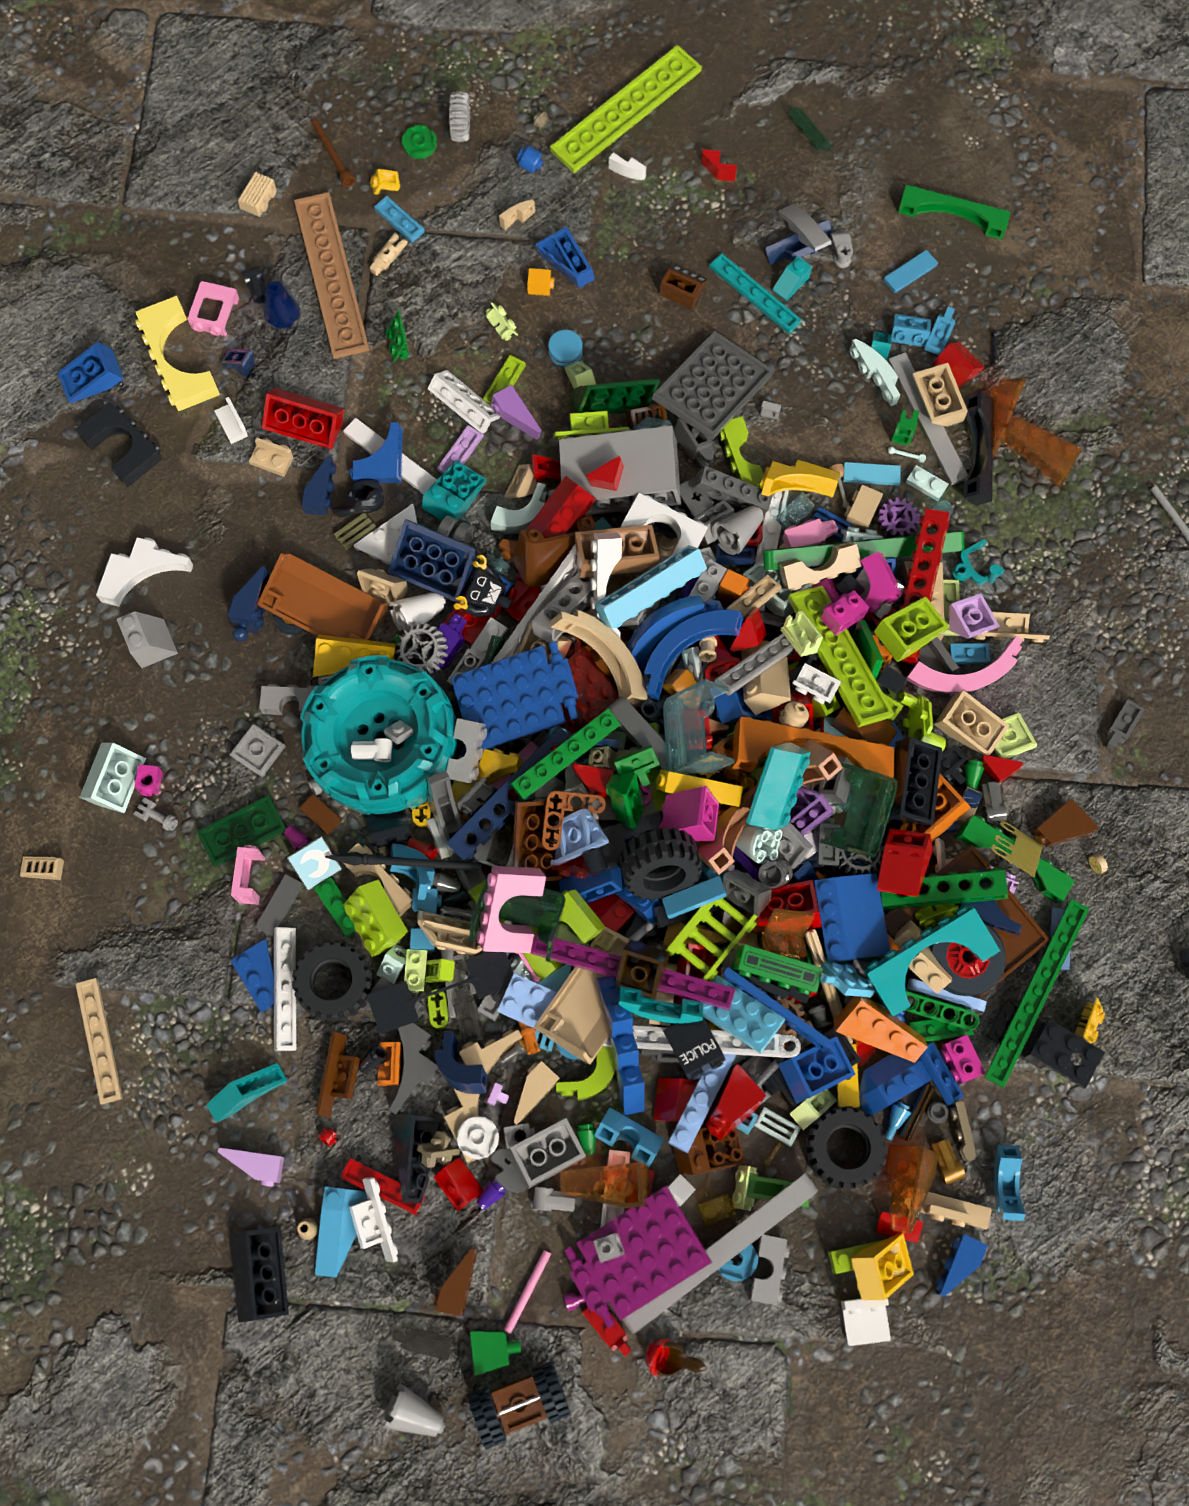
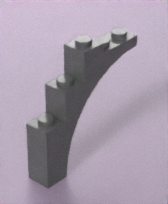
M447 771L435 773L427 778L429 789L427 794L428 806L438 823L439 834L444 844L462 827ZM465 836V842L470 845L467 836ZM445 844L446 848L449 851L450 861H462ZM473 857L470 860L467 858L464 860L465 862H477ZM454 869L469 899L472 900L468 891L486 880L483 872Z
M381 976L370 994L394 984ZM417 1001L415 1009L420 1019L424 1012L422 1010L424 1006ZM414 1023L398 1028L403 1044L404 1069L397 1096L389 1108L395 1115L403 1114L410 1105L408 1100L412 1095L416 1096L422 1087L420 1085L421 1081L429 1086L431 1082L434 1084L441 1074L438 1072V1066L421 1054L422 1051L426 1052L431 1046V1035Z

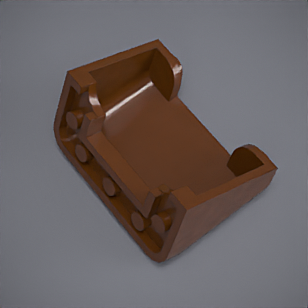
M591 515L577 520V532L595 530V522ZM530 528L520 531L513 561L523 582L527 586L539 587L548 584L550 578L555 574L562 561L565 560L575 545V532L544 539L542 533L537 529Z

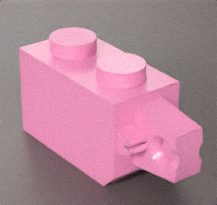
M811 519L802 525L788 527L784 531L783 541L787 548L825 544L826 538L838 532V527L834 520L821 522L820 519Z

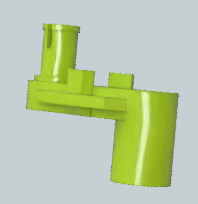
M900 691L896 697L897 702L909 707L907 718L903 721V726L908 728V738L911 737L941 747L943 752L946 746L945 738L931 732L933 729L932 703L929 702L928 698L920 694L913 696L905 691Z

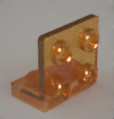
M774 909L762 933L764 950L786 957L805 958L807 951L804 936L814 918V914L803 911Z

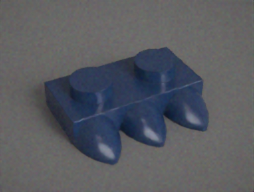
M720 541L717 543L716 563L754 566V546L746 544L739 554L731 555L719 547Z

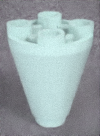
M747 824L740 834L736 846L754 862L765 864L770 860H776L778 857V847L782 838V831Z

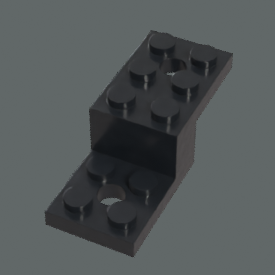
M1005 1001L986 1037L1000 1045L1017 1006L1009 1001ZM1037 1019L1019 1057L1039 1069L1048 1067L1085 1089L1105 1052L1051 1019L1045 1022ZM1072 1054L1080 1056L1081 1063L1079 1065L1072 1063Z

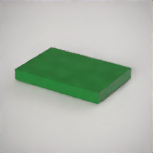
M859 620L852 639L876 680L884 659L866 621Z

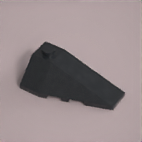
M396 1115L394 1137L402 1202H422L429 1182L428 1174L430 1168L421 1163L423 1154L417 1151L418 1144L431 1143V1139L436 1132L444 1131L445 1119L418 1115Z

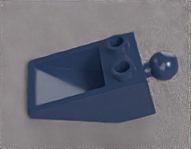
M262 566L232 599L228 617L235 628L232 636L238 642L245 641L248 637V632L258 634L259 628L263 626V613L265 609L258 606L257 603L270 578L266 567Z

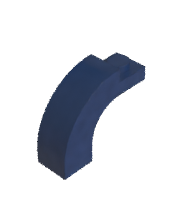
M444 1031V1040H441V1050H435V1060L446 1082L452 1088L462 1093H486L487 1073L482 1064L462 1065L457 1063L458 1040L453 1031Z

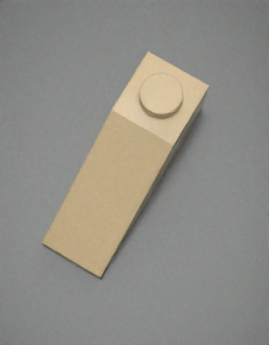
M542 1061L539 1064L535 1062L527 1071L529 1075L526 1078L514 1119L515 1125H519L556 1083L560 1081V1078Z

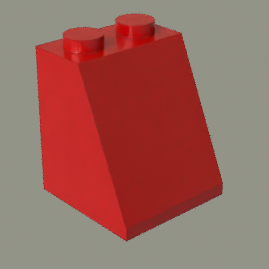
M738 1064L723 1083L706 1123L709 1132L717 1137L719 1141L750 1117L767 1096Z

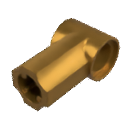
M949 1139L931 1145L939 1165L940 1177L945 1185L966 1177L961 1162L956 1159Z

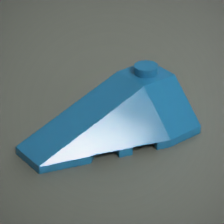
M325 1187L315 1275L337 1277L348 1255V1251L357 1236L349 1207L368 1200L366 1192Z

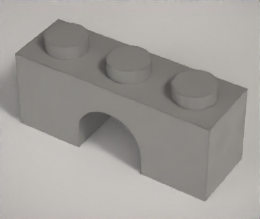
M277 684L262 686L259 709L262 714L282 715L283 707L287 702L297 701L299 702V712L301 714L305 702L315 686H307L306 688H299L297 685L279 687Z
M457 718L453 738L465 743L466 754L461 759L449 758L447 773L450 779L474 783L478 778L479 769L477 766L478 761L483 755L481 746L482 741L485 740L487 735L486 724Z
M768 1235L760 1236L757 1256L767 1259L771 1264L772 1270L765 1279L753 1278L749 1300L776 1306L777 1301L781 1302L783 1289L780 1288L781 1279L784 1280L786 1275V1266H783L784 1258H788L790 1251L787 1239Z

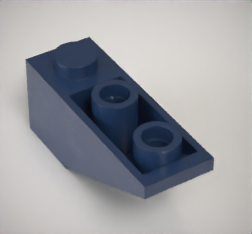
M332 456L326 457L304 488L302 500L304 514L327 516L328 509H331L332 499L330 498V492L334 490L332 476L336 474V463L333 462Z

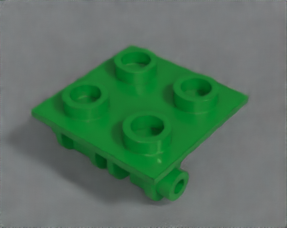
M400 310L397 311L391 320L390 326L386 329V338L389 339L390 344L389 354L392 355L393 362L398 357L405 360L409 355Z

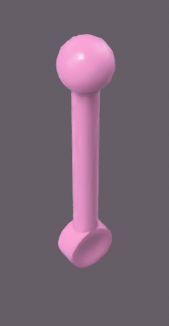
M515 952L519 954L533 977L532 981L538 984L540 977L536 976L524 954Z

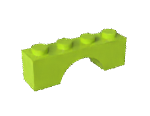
M743 416L734 418L719 433L720 440H723L725 443V455L731 460V472L735 473L737 479L763 489L760 486L764 475L761 466L747 462L739 451V448L747 441L748 430Z

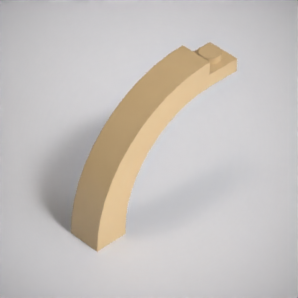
M579 610L572 615L567 612H561L550 621L551 628L582 639L603 658L615 679L619 697L623 696L635 708L647 700L645 683L634 657L610 628L593 616Z

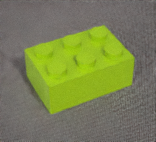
M379 880L359 886L343 904L346 914L352 920L356 932L361 936L365 948L372 957L390 950L408 932Z

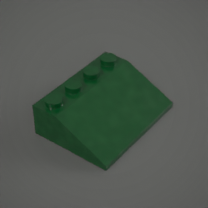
M651 379L579 386L574 389L571 397L575 413L607 411V414H615L649 406L660 380Z

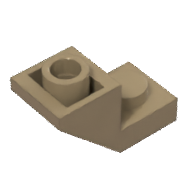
M608 746L590 748L588 766L614 770V773H618L614 760L632 753L634 750L615 752Z

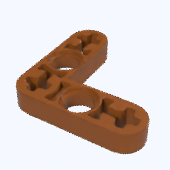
M559 790L549 792L545 802L541 837L543 846L548 850H555L559 847L564 810L577 812L584 809L585 797H588V802H595V799L598 798V802L601 803V806H598L596 810H594L592 805H587L590 813H601L606 806L604 798L597 794ZM555 794H558V798L561 799V802L556 804V809H560V813L548 811L549 807L553 809L554 804L550 801V798H554ZM574 796L581 798V805L577 808L572 807L570 804V800ZM553 814L559 818V822L555 826L548 824V817ZM546 828L558 829V833L553 831V838L556 839V842L552 843V846H549V843L545 841L546 838H550V831L546 832Z

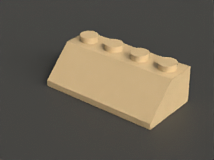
M763 640L758 646L742 649V661L770 641ZM787 656L743 686L744 701L755 715L791 700Z

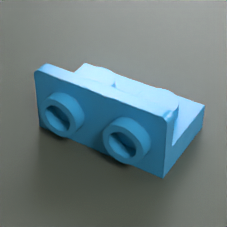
M895 314L891 342L925 347L930 335L931 319Z

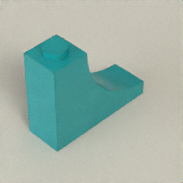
M278 1063L230 1082L206 1106L217 1123L233 1116L253 1100L285 1084L288 1080Z

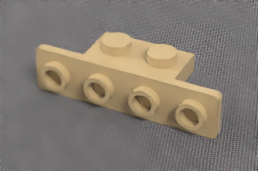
M991 611L999 627L974 636V639H985L986 636H993V640H1005V637H1012L1013 639L1015 636H1018L1023 641L1024 638H1031L1032 642H1043L1044 639H1049L1050 635L1028 632L1029 613Z
M911 1187L907 1190L904 1205L906 1209L931 1215V1219L944 1222V1219L952 1221L953 1225L965 1227V1224L988 1229L991 1208Z

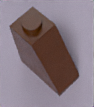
M1071 798L1039 826L1033 834L1036 841L1047 848L1090 836L1099 827Z

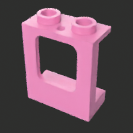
M201 281L188 316L191 328L198 332H210L215 336H227L225 326L233 304L237 305L239 302L236 289ZM204 298L223 302L217 321L197 317Z
M244 845V848H237L231 896L238 903L259 905L260 896L253 889L248 888L252 860L265 861V857L256 849V846Z

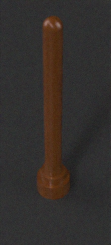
M313 118L311 123L340 173V182L344 187L352 186L355 183V177L352 172L345 169L316 118Z

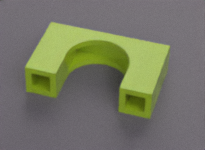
M576 889L569 892L567 890L563 891L557 897L558 901L555 904L551 903L544 908L543 911L545 913L541 917L537 916L530 921V929L534 933V938L536 932L547 935L548 927L552 921L561 920L573 929L583 943L593 940L606 928ZM523 953L541 981L564 966L561 962L531 953Z

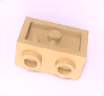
M256 438L257 446L249 460L250 465L285 477L293 460L290 448L282 444L280 446L276 445L266 438Z

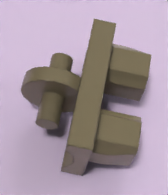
M438 1131L431 1139V1143L418 1144L417 1151L423 1154L421 1163L430 1168L435 1167L436 1158L440 1164H450L452 1155H459L460 1148L453 1147L450 1144L451 1138L444 1131Z

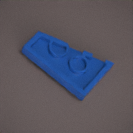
M267 939L262 940L230 960L262 1013L274 1006V973Z

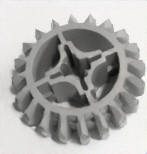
M462 91L452 92L449 106L451 139L457 142L468 141L470 136L469 95Z
M418 623L417 628L412 625L410 626V631L404 630L406 635L399 636L402 642L396 643L400 647L399 650L395 651L396 654L400 655L397 660L411 664L426 673L434 674L433 668L439 670L438 664L445 663L442 657L448 656L444 652V650L448 649V646L444 644L447 640L445 637H442L443 633L437 631L435 626L430 627L427 623L424 626ZM430 635L433 640L424 642L420 636ZM420 658L423 664H414L411 659Z

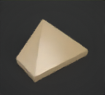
M531 464L518 466L504 496L506 499L534 494L537 483Z

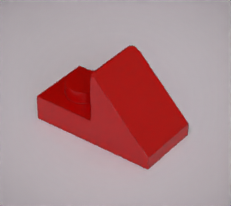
M534 454L531 456L533 473L537 483L542 482L546 478L561 481L560 460Z

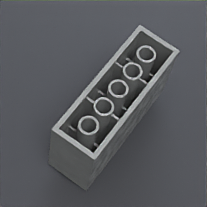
M672 426L643 427L633 431L604 432L600 435L587 434L583 437H566L559 440L561 481L565 476H568L596 498V501L584 516L629 511L638 493L649 495L653 500L668 506L681 505L677 441ZM620 456L624 468L617 491L590 486L586 475Z

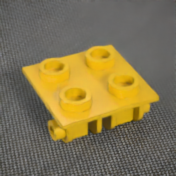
M1096 998L1094 1004L1088 1002L1084 1006L1083 1017H1080V1020L1087 1024L1079 1022L1078 1025L1080 1027L1077 1026L1075 1032L1077 1036L1091 1044L1096 1042L1098 1037L1097 1026L1099 1023L1102 1024L1105 1016L1099 998Z

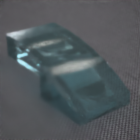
M802 492L783 510L776 520L785 530L790 526H797L815 505Z

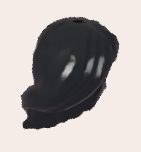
M371 479L358 481L352 486L346 501L341 506L334 507L331 510L338 517L378 511L384 504L383 489L379 483Z

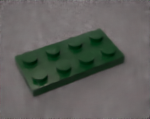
M268 795L197 831V834L213 866L216 868L235 858L238 847L244 848V845L257 847L284 833L286 827L271 797Z

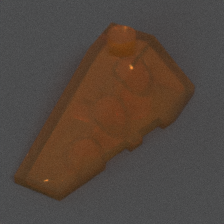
M1026 378L1000 380L998 387L994 386L990 397H993V459L1000 447L1007 429L1006 426L1014 412L1012 410L1020 397Z
M890 1145L886 1169L890 1176L888 1191L891 1192L892 1199L890 1215L893 1231L912 1233L935 1177L939 1154L925 1147Z

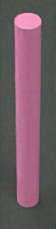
M543 1251L504 1328L505 1331L512 1333L551 1256L549 1252Z

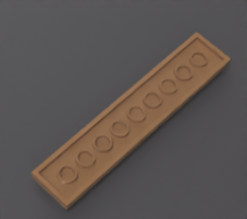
M329 192L294 200L333 358L336 359L370 351Z

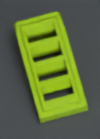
M446 959L427 961L425 982L453 981L455 962Z

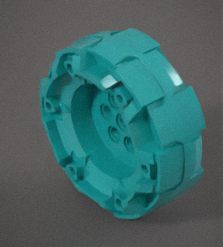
M366 656L351 660L349 666L333 674L321 686H315L305 702L300 717L303 722L301 732L303 760L314 780L325 793L338 803L362 814L393 813L409 807L414 809L428 801L427 794L429 793L427 778L435 773L447 771L449 758L455 759L456 751L459 750V739L453 738L457 721L456 716L443 689L425 671L402 661L390 660L387 656ZM379 717H385L382 723H377ZM399 720L413 730V735L402 742L404 746L401 749L397 750V744L392 741V758L390 762L352 759L351 745L353 741H374L379 739V737L385 735L384 729ZM368 728L367 734L360 735L363 729Z

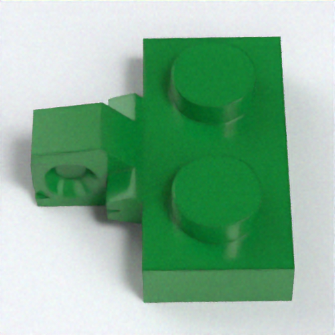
M652 745L614 760L619 774L636 773V777H639L643 787L650 784L647 775L648 772H651L650 769L660 765Z

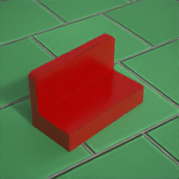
M461 1158L445 1166L433 1177L457 1212L483 1192V1189Z

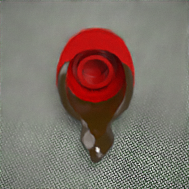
M668 1338L653 1341L645 1352V1363L649 1368V1372L657 1377L673 1376L683 1369H688L694 1373L707 1370L702 1360L687 1356L681 1345L672 1342Z

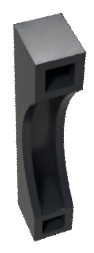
M982 391L965 396L966 418L971 432L973 454L970 471L964 480V499L975 506L992 502L993 399Z

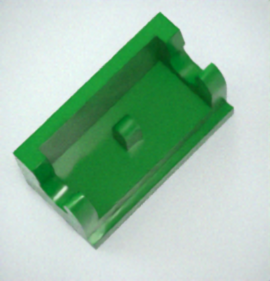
M906 410L902 412L891 443L905 446L910 445L916 430L919 411L914 410L911 419L905 417Z

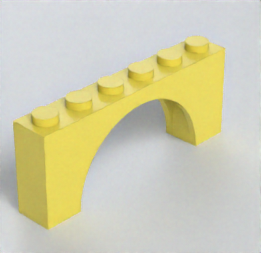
M175 296L136 311L138 317L135 320L139 330H143L145 333L142 335L145 344L151 347L148 352L152 360L156 359L158 363L154 366L158 375H163L164 377L161 382L165 391H170V395L167 396L171 405H176L178 411L219 396V391L210 371L197 374L181 372L170 366L164 359V345L167 337L176 326L187 320L178 297Z

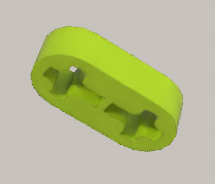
M440 992L438 994L440 997H443V1000H440V1007L436 1008L435 1001H432L435 995L428 997L430 1023L436 1029H443L449 1023L447 997L444 992ZM437 1011H440L441 1016L445 1018L441 1025L434 1021L437 1018Z

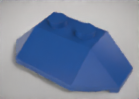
M890 1054L863 1071L859 1087V1105L862 1110H865L864 1113L874 1115L932 1080L920 1057L914 1063L897 1055Z

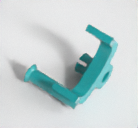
M986 539L961 552V564H958L952 572L954 580L963 582L970 578L975 584L982 585L986 582L993 584L997 577L1002 576L1004 569L998 564H993L990 567V574L982 577L974 570L969 561L968 554L984 548L987 543Z

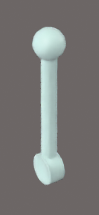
M894 447L888 448V453L890 454L896 453L915 458L921 463L926 460L924 454L915 455L896 450Z

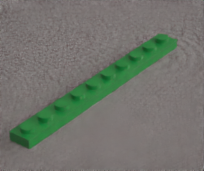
M1073 899L1069 900L986 1071L984 1079L1001 1088L1005 1087L1090 908Z

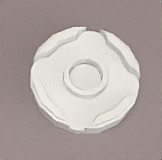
M475 1116L467 1119L461 1124L457 1132V1143L460 1150L471 1159L480 1160L487 1158L498 1146L499 1133L497 1127L491 1120L485 1117Z

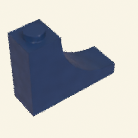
M974 867L973 870H979L980 872H987V871H988V868L980 867V868L978 869V868H975V867ZM984 880L979 885L982 888H989L991 883ZM995 900L962 903L961 907L971 906L975 908L982 921L992 928L1020 936L1022 924L1008 918L1000 910Z

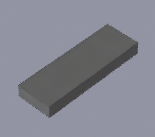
M285 874L255 928L274 937V928L281 926L304 884Z

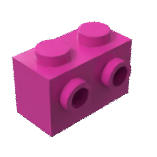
M855 591L849 594L844 593L838 598L837 602L834 604L831 602L824 607L821 620L836 636L864 618L869 606Z
M968 1035L941 1046V1055L944 1061L949 1063L951 1067L950 1073L954 1081H957L959 1085L985 1074Z

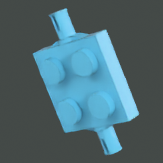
M834 962L832 964L822 963L823 974L820 977L822 983L834 985L844 995L871 997L875 990L870 987V981L860 977L853 966Z

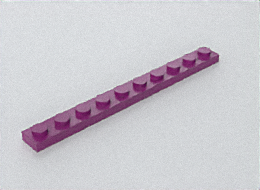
M537 932L530 952L536 956L617 978L622 957ZM667 969L658 990L730 1011L736 992L734 988Z

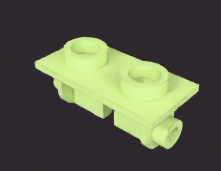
M491 303L494 308L486 311V317L494 327L500 323L495 329L501 338L508 341L512 333L518 336L515 330L517 328L511 319L508 320L505 315L507 313L503 307Z
M407 949L404 981L407 982L411 992L419 993V991H424L427 950Z
M738 1166L735 1175L736 1187L732 1196L733 1208L751 1211V1207H754L755 1198L746 1197L749 1175L758 1176L757 1168Z

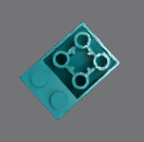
M456 460L424 493L422 509L441 521L447 515L459 521L487 479Z

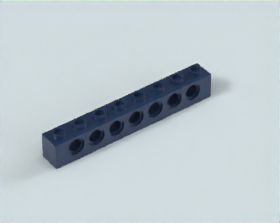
M561 727L557 728L445 844L462 861L466 858L470 860L477 853L475 849L480 844L484 846L492 838L489 834L494 829L500 830L506 823L504 819L508 815L512 817L515 814V802L522 801L519 797L515 801H511L508 798V791L512 789L509 784L535 765L537 761L548 755L552 746L558 747L570 736ZM532 793L531 795H529V796H528L527 798H525L524 800L530 799V798L533 796L534 793ZM496 804H500L504 808V812L500 816L496 815L493 811ZM483 818L487 819L490 823L487 830H482L479 827V822ZM468 833L474 834L476 838L472 845H468L465 842V836Z

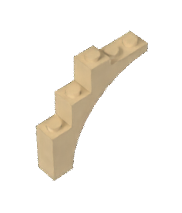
M512 1029L502 1034V1039L488 1041L484 1044L485 1048L483 1049L480 1048L478 1042L475 1044L473 1042L465 1044L461 1047L462 1051L459 1052L465 1065L482 1064L488 1076L497 1060L509 1048L514 1046L518 1040H523L519 1030L514 1032ZM454 1089L463 1107L459 1109L456 1106L448 1110V1115L445 1116V1119L456 1141L457 1132L461 1124L471 1117L478 1116L481 1094H467ZM464 1155L468 1164L476 1160Z

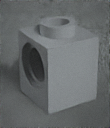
M529 1123L504 1127L508 1150H510V1147L520 1143L514 1139L517 1131H524L526 1139L535 1135L534 1128H530Z
M619 1233L593 1241L600 1263L625 1254Z

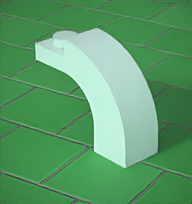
M538 482L530 503L522 509L508 510L497 506L490 522L491 530L503 534H519L521 530H525L546 502L548 492H546L545 484Z

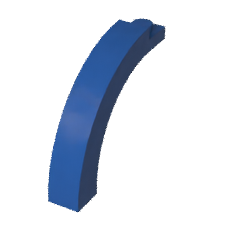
M700 595L690 596L673 601L646 618L633 633L627 644V648L634 657L642 677L644 676L646 661L651 650L667 632L696 615L723 610L720 601L707 600L703 602Z
M738 610L710 611L689 618L672 629L656 646L644 671L645 675L650 679L646 683V692L650 698L659 700L663 683L671 664L687 647L711 636H739L743 621L741 612Z

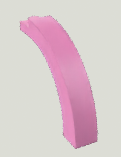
M1015 636L991 665L978 672L965 675H950L935 671L919 661L906 677L907 681L922 689L942 694H955L963 690L965 692L978 690L998 680L1015 665L1018 660L1012 657V655L1016 656L1022 648L1020 644L1023 640Z

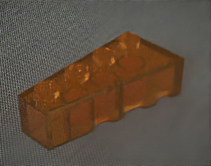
M1015 415L1001 439L1017 454H1022L1028 459V463L1039 468L1044 476L1050 477L1055 481V485L1059 488L1063 485L1082 448Z

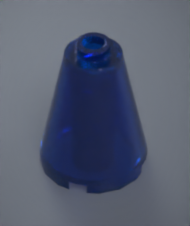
M273 281L266 286L263 310L266 321L277 329L291 327L300 317L298 302L282 283Z

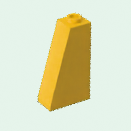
M660 770V774L656 779L657 790L677 793L700 786H707L719 803L737 807L740 805L743 791L742 786L666 770Z

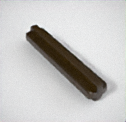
M929 1083L923 1085L911 1110V1114L899 1135L901 1139L905 1141L911 1140L935 1090L933 1085Z

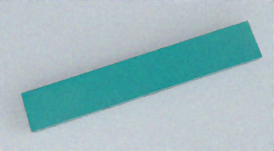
M721 253L709 264V268L788 334L801 324V318L724 254Z

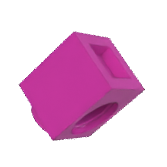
M138 765L134 788L143 796L159 794L163 771L158 766ZM152 778V782L149 785H144L146 779Z

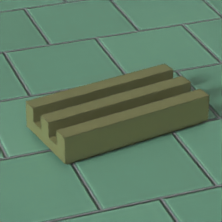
M363 513L337 531L334 536L344 549L347 550L374 531L376 526ZM369 525V527H367L365 530H363V531L360 532L358 535H356L355 537H353L351 540H349V541L346 542V543L344 542V541H346L347 539H349L351 536H354L355 534H357V533H358L361 529H363L365 526Z

